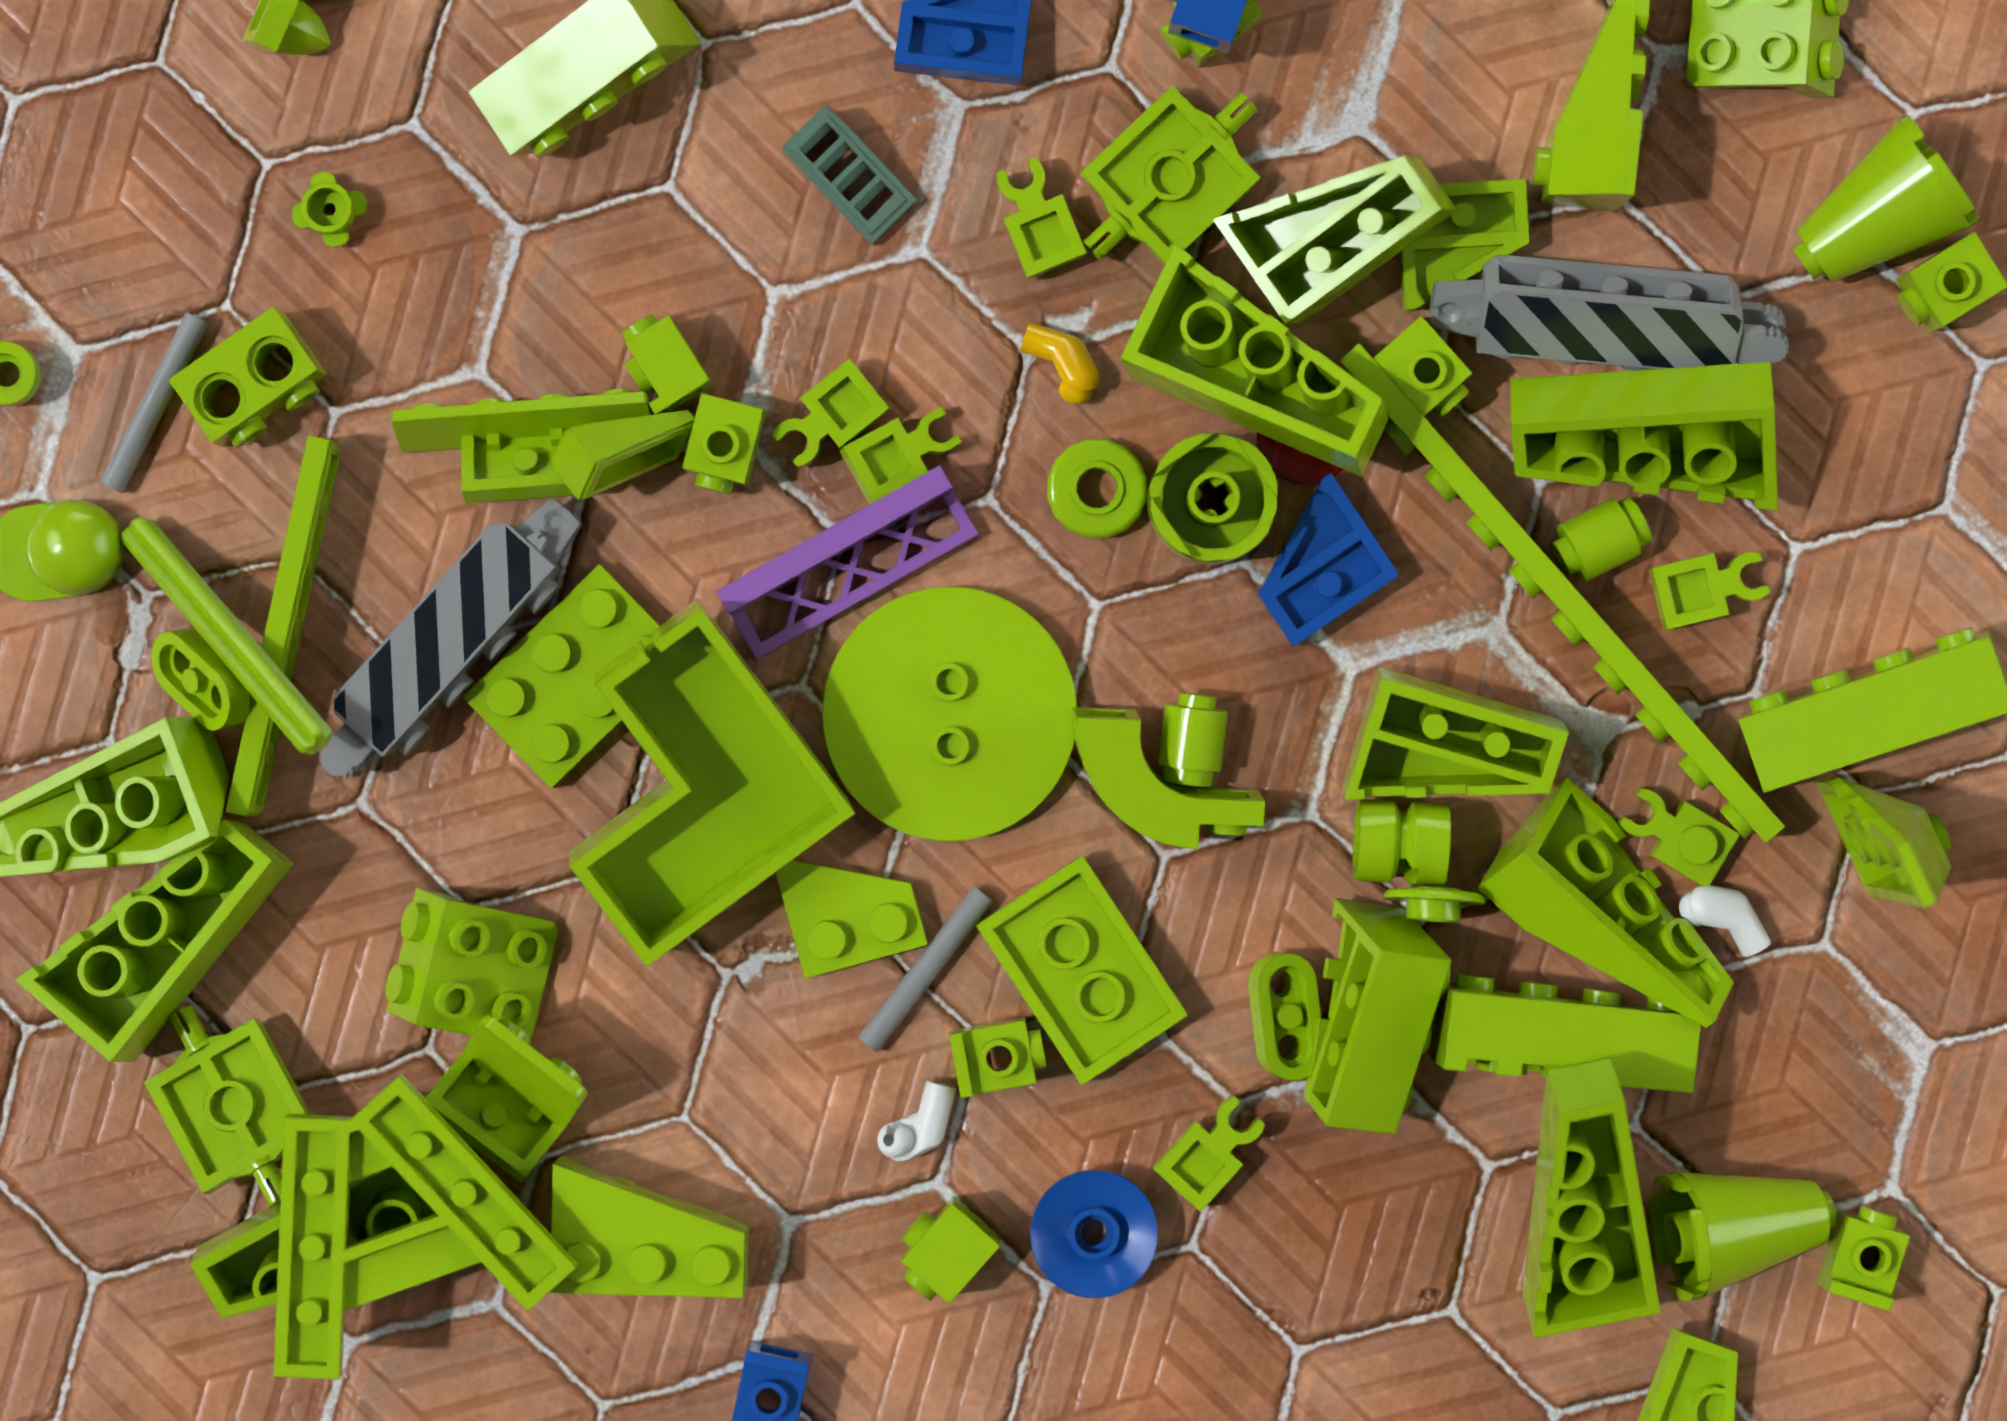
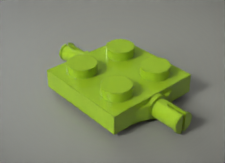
M1172 85L1080 172V177L1102 199L1109 215L1086 239L1082 240L1085 247L1090 251L1106 235H1109L1093 251V255L1101 261L1111 249L1128 235L1130 238L1143 243L1164 266L1175 244L1186 251L1215 223L1213 221L1214 218L1223 216L1260 181L1261 177L1238 154L1231 137L1254 114L1258 113L1254 104L1250 102L1234 118H1231L1248 100L1243 93L1239 92L1213 118L1211 115L1194 108Z
M194 1006L184 1007L179 1010L180 1013L175 1012L169 1016V1020L175 1027L186 1050L180 1054L172 1066L146 1080L144 1084L202 1194H211L237 1178L254 1176L268 1202L269 1208L281 1204L282 1174L276 1162L283 1157L284 1117L288 1113H311L261 1020L253 1018L228 1034L208 1037L194 1011Z

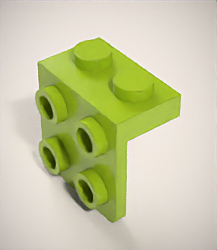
M1692 0L1686 72L1688 82L1698 88L1788 87L1809 98L1834 97L1835 79L1840 78L1844 66L1843 47L1840 41H1838L1840 15H1844L1847 11L1849 0Z
M416 887L413 902L406 907L401 920L403 943L398 963L392 967L386 981L385 994L388 1000L386 1011L417 1026L472 1035L481 1019L485 1015H489L497 1021L507 1019L513 1022L531 1039L558 934L557 926L552 921L544 918L465 903L437 891Z
M485 1015L474 1029L463 1052L425 1099L462 1139L522 1184L568 1126L588 1093L581 1085V1077L570 1065L557 1058L548 1060L529 1045L530 1039L519 1026L507 1019L497 1021L495 1018Z

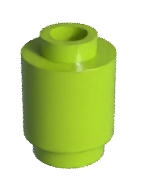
M1628 496L1618 502L1610 498L1557 525L1559 539L1552 542L1551 545L1555 557L1565 574L1571 576L1577 573L1584 582H1588L1641 555V547L1652 542V535L1638 505Z
M1179 692L1178 703H1165L1158 764L1164 766L1163 781L1189 786H1213L1214 772L1221 771L1228 710L1216 708L1217 696Z

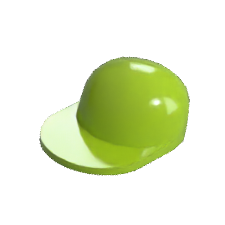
M69 499L28 505L7 512L0 517V590L12 598L21 601L38 602L84 596L103 589L117 576L125 560L126 547L122 543L120 523L107 509L86 500Z

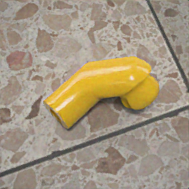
M1029 321L1020 352L1054 363L1062 380L1058 392L1063 400L1075 405L1087 403L1092 397V390L1099 386V371L1085 343L1076 336Z

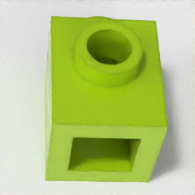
M1975 232L1959 239L1895 279L1902 289L1897 294L1903 311L1916 326L1923 323L1929 333L1946 326L2007 288V282Z
M1422 316L1415 320L1373 358L1423 416L1434 409L1442 418L1470 393L1462 382L1472 372Z
M701 393L682 466L687 472L696 474L694 486L731 495L734 484L749 487L767 418V413L764 409Z
M952 1197L935 1217L924 1211L902 1236L901 1240L908 1245V1248L903 1252L901 1262L909 1268L903 1274V1277L929 1301H932L938 1294L950 1304L1000 1247L1001 1238L955 1197Z

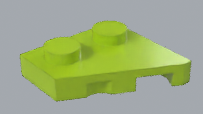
M1526 179L1439 184L1457 210L1399 252L1403 311L1414 310L1431 300L1435 281L1466 280L1483 270L1484 263L1498 254L1509 255L1530 243Z
M794 859L775 872L805 979L928 945L911 882L800 862Z

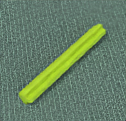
M142 517L132 520L129 527L121 534L122 543L297 750L311 755L321 751L323 746L332 737L331 728L157 524L151 519H144Z

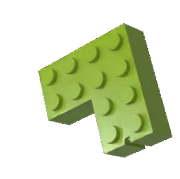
M698 598L651 632L653 643L655 644L654 647L648 650L640 640L594 674L595 686L666 780L568 851L569 867L646 967L855 814L850 800Z

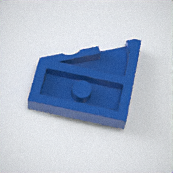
M907 0L902 2L894 71L1021 86L1031 0Z
M1332 473L1320 480L1256 594L1290 645L1294 647L1398 577L1399 573Z

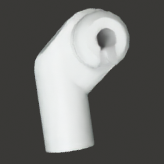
M1712 885L1698 886L1692 892L1684 894L1680 900L1679 912L1683 919L1688 920L1692 926L1696 927L1704 925L1728 929L1743 957L1757 954L1771 944V940L1748 898L1738 890Z
M926 1080L918 1112L893 1123H888L880 1129L877 1136V1145L881 1153L895 1161H909L938 1147L945 1136L957 1088L948 1084Z

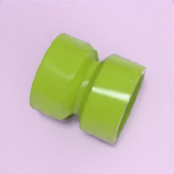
M1358 799L1353 831V880L1390 883L1396 874H1402L1408 884L1445 886L1451 841L1449 804L1412 802L1406 811H1400L1395 801Z

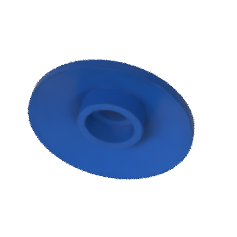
M1084 1170L1063 1177L1043 1194L1032 1216L1030 1241L1038 1266L1054 1285L1075 1296L1104 1298L1125 1291L1145 1274L1156 1253L1158 1226L1149 1200L1134 1183L1113 1172ZM1089 1220H1099L1106 1227L1105 1236L1098 1242H1089L1081 1234L1082 1226Z

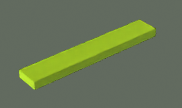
M308 435L262 643V649L290 681L293 676L342 447H340L339 443ZM252 695L226 807L227 813L246 817L259 816L260 813H263L281 731Z

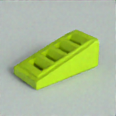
M688 410L588 423L566 429L552 459V466L577 500H585L678 459L692 430L695 418Z

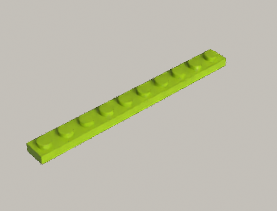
M1360 343L1340 360L1348 369L1347 373L1384 401L1387 415L1390 417L1384 431L1406 455L1415 447L1424 455L1432 467L1423 475L1448 503L1458 495L1475 513L1465 523L1490 551L1500 543L1517 561L1508 570L1532 599L1543 591L1558 607L1559 611L1550 619L1575 647L1586 639L1602 658L1592 667L1617 695L1626 687L1632 691L1644 705L1635 713L1636 717L1659 743L1669 735L1686 753L1677 763L1703 791L1713 783L1729 801L1719 811L1745 839L1755 831L1767 843L1785 828L1784 824Z

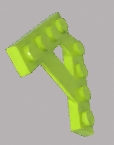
M402 1073L354 1116L288 1113L284 1117L273 1377L339 1379L342 1375L345 1311L482 1262L528 1312L576 1268L577 1262ZM394 1167L436 1212L434 1215L348 1245L350 1182Z

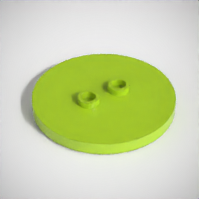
M935 587L914 591L884 604L863 620L846 639L832 664L826 682L822 713L823 730L827 750L840 780L849 793L870 814L886 825L918 838L934 841H964L994 834L1017 823L1040 805L1053 790L1062 776L1074 745L1072 707H1077L1073 679L1059 647L1050 634L1031 615L1012 602L982 590L966 587Z

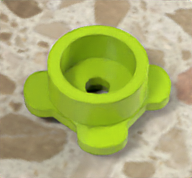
M329 172L317 173L311 178V187L304 193L301 203L293 207L292 219L294 224L300 229L311 228L321 234L326 245L333 248L341 247L348 242V230L356 217L366 213L368 202L362 192L358 190L348 191L338 185L333 174ZM327 204H333L336 208L335 213L331 216L324 213V208Z

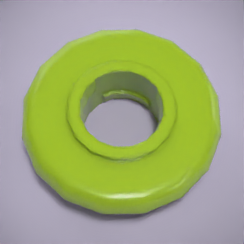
M1085 439L1068 446L1055 459L1047 477V500L1054 517L1068 531L1084 538L1107 539L1126 531L1139 518L1147 500V478L1140 461L1126 446L1109 439ZM1093 469L1108 472L1117 485L1113 500L1103 508L1087 505L1080 498V495L1077 494L1081 478Z
M1409 886L1407 888H1392L1386 890L1383 895V899L1406 902V919L1415 921L1460 922L1461 905L1485 904V899L1481 894L1445 887Z

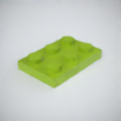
M599 564L488 671L463 698L550 788H554L622 722L595 686L594 674L640 640L648 650L654 647L655 644L653 643L651 632L658 628L660 624L603 565Z
M1080 855L976 924V927L1081 1086L1188 1016L1083 855Z

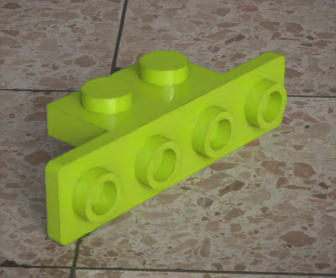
M611 389L601 395L569 397L564 394H547L534 400L508 402L501 399L488 398L479 400L475 404L455 406L423 403L415 405L411 409L394 410L392 412V426L402 452L461 449V492L465 504L574 496L552 466V459L564 431L588 423L652 415L646 392Z

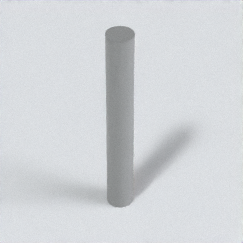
M187 312L185 313L100 480L102 484L118 492H124L175 392L168 379L188 366L209 323Z
M972 887L860 1033L858 1038L872 1050L879 1052L994 902L989 896L977 887Z

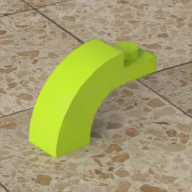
M1072 707L1074 738L1080 759L1090 782L1108 808L1134 830L1164 844L1180 848L1198 849L1200 824L1209 825L1208 831L1211 833L1228 836L1247 834V826L1264 827L1265 800L1258 789L1189 787L1163 781L1162 776L1151 768L1144 758L1141 747V719L1135 709Z

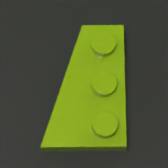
M1672 1327L1637 1421H1735L1738 1352L1728 1346Z

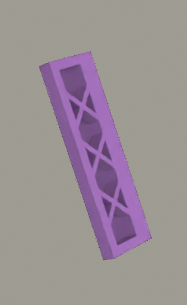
M939 465L717 590L716 593L728 614L734 618L758 660L978 536V533ZM943 497L961 530L938 543L912 536L919 510ZM909 517L905 534L887 529ZM877 534L903 541L896 566L883 574L857 567L864 541ZM910 543L927 547L926 550L906 560ZM854 548L850 565L832 560ZM822 565L847 572L841 597L828 605L802 599L809 572ZM855 574L872 579L850 592ZM799 579L794 596L777 592V590ZM767 596L792 603L785 629L764 641L760 639L744 610ZM800 605L817 610L795 623Z

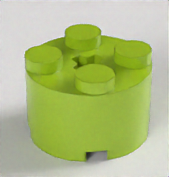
M1220 433L1197 434L1184 439L1172 447L1155 469L1147 494V509L1150 522L1162 543L1181 558L1206 565L1233 561L1256 547L1268 534L1275 519L1278 506L1276 476L1265 456L1251 443ZM1206 483L1212 490L1222 486L1227 491L1228 496L1222 502L1226 513L1218 516L1212 509L1206 510L1204 513L1199 510L1196 503L1202 497L1201 490L1199 489L1200 485Z

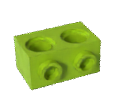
M273 306L169 378L168 381L211 443L225 447L232 442L235 448H240L260 436L267 429V425L263 420L284 406L288 412H291L313 399L320 392L316 383L328 374L285 312ZM277 348H287L293 358V366L290 373L282 380L270 381L264 371L266 357ZM234 384L240 393L239 407L232 415L219 418L212 407L213 395L221 386Z

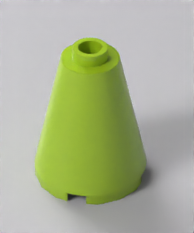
M1908 114L1898 120L1796 230L1802 242L1792 249L1814 280L1825 273L1830 281L1834 283L1967 229L1981 220L1980 216L1975 212L1972 202L1940 155L1937 152L1935 153L1930 146L1926 145L1922 139L1925 137L1924 133Z
M1671 1172L1655 1178L1654 1183L1662 1185L1660 1193L1650 1194L1648 1201L1649 1230L1653 1251L1658 1265L1670 1263L1677 1280L1666 1282L1670 1291L1681 1301L1700 1300L1815 1248L1828 1240L1830 1229H1833L1836 1225V1209L1832 1197L1827 1191H1822L1818 1184L1812 1180Z

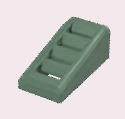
M828 105L822 107L781 148L783 155L871 245L917 202V199ZM831 131L838 139L812 163L805 155ZM850 150L857 158L830 182L823 174ZM868 169L875 177L849 202L842 193ZM886 187L893 196L867 221L859 212Z

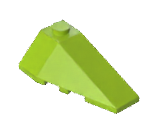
M1611 0L1548 136L1546 148L1536 147L1531 183L1535 186H1542L1540 203L1615 212L1634 196L1643 110L1630 109V101H1637L1641 82L1645 77L1646 56L1643 50L1635 49L1636 38L1644 37L1646 32L1650 0Z
M165 717L0 802V877L167 862L217 837L230 774L214 732L204 728L193 717Z
M1826 776L1815 781L1868 897L1921 908L1937 903L1952 867L1945 851L1952 848L1951 841L1939 817L1936 814L1928 817L1925 808L1840 777Z
M1564 778L1499 850L1478 889L1525 931L1707 1028L1715 1022L1734 984L1733 980L1691 923L1686 919L1674 918L1654 891L1662 884L1652 870L1648 868L1640 872L1619 844L1626 835L1615 820L1570 779Z

